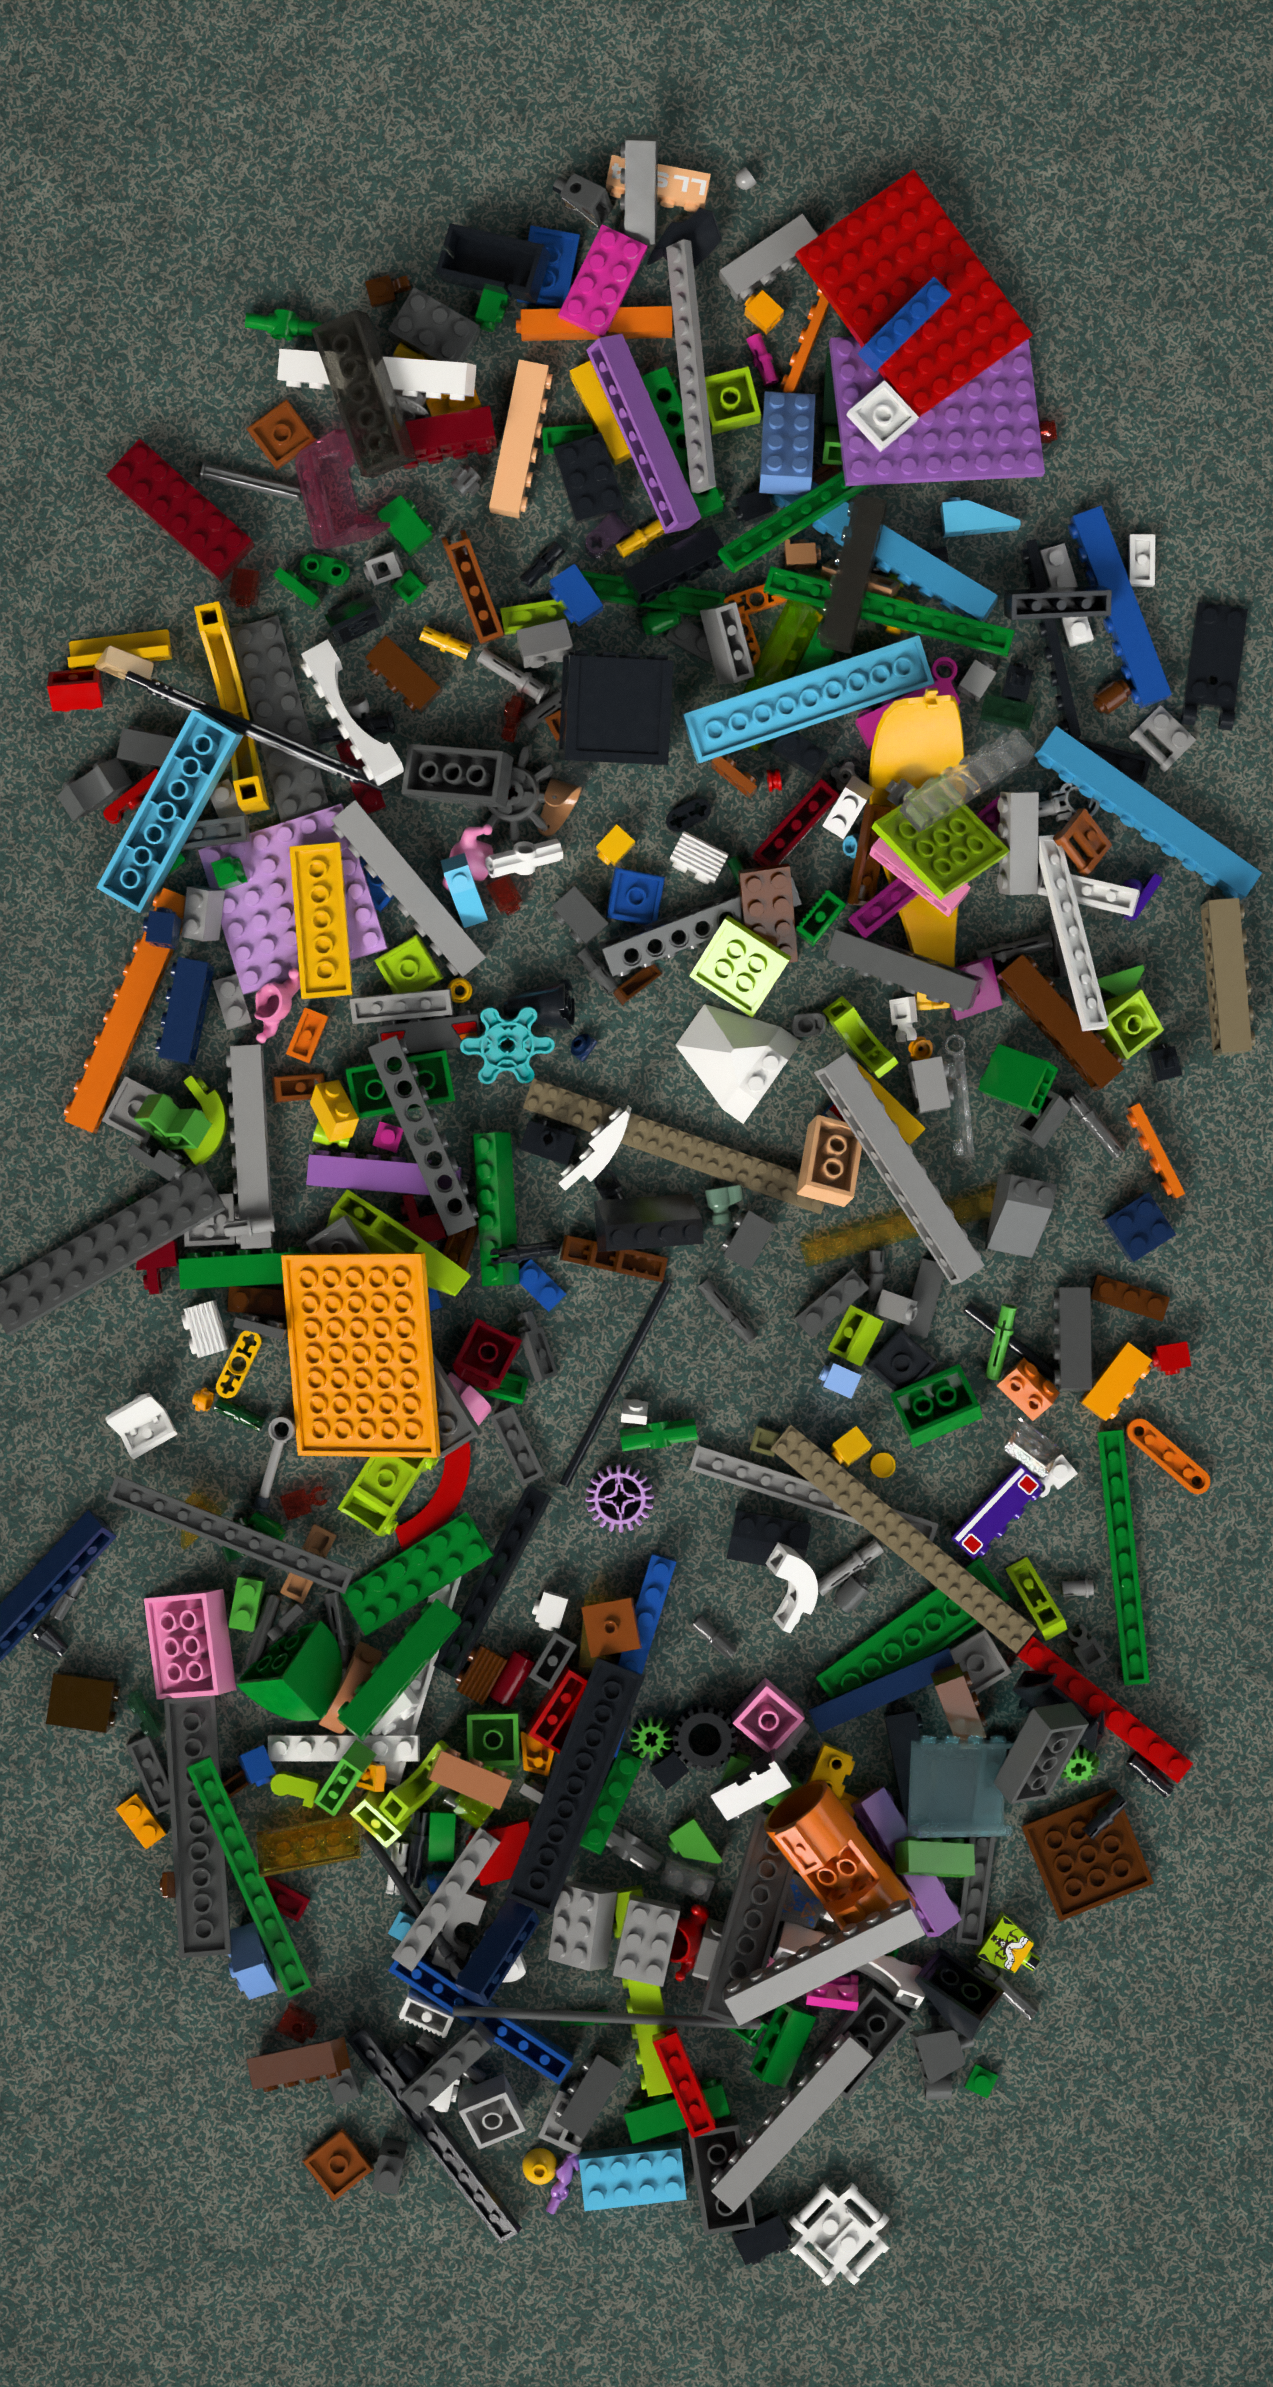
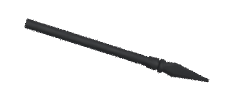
M367 1831L362 1835L412 1910L419 1917L424 1907L379 1841ZM439 1932L434 1942L438 1946L441 1955L445 1957L444 1961L449 1965L451 1975L456 1979L458 1973L464 1969L467 1963L458 1957V1953L454 1951V1948Z

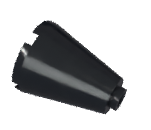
M561 979L509 995L508 1000L504 1001V1014L511 1019L517 1016L522 1007L531 1006L537 1012V1019L533 1024L566 1030L572 1029L571 1025H574L575 999H571L569 991L573 990L572 984L569 979Z

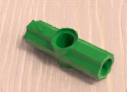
M695 1418L668 1422V1420L657 1423L652 1422L647 1423L646 1426L619 1430L623 1452L648 1447L649 1449L672 1446L673 1443L698 1440Z

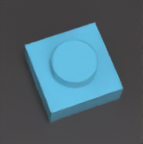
M400 1910L388 1934L402 1941L417 1918Z

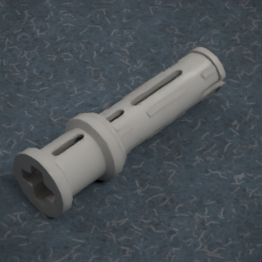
M487 648L483 649L477 659L478 663H481L514 684L519 693L524 692L535 699V703L538 705L544 700L550 690L551 685H544L533 678V674L530 672L523 673L507 661L490 652Z

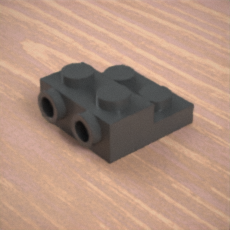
M141 1143L140 1146L132 1144L127 1151L128 1154L169 1181L179 1180L183 1174L190 1170L182 1162L184 1157L170 1149L157 1152L148 1145Z

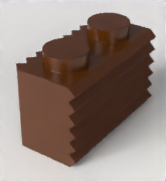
M481 1644L479 1649L474 1646L467 1659L471 1662L467 1671L461 1670L455 1683L459 1684L456 1691L483 1705L508 1658Z

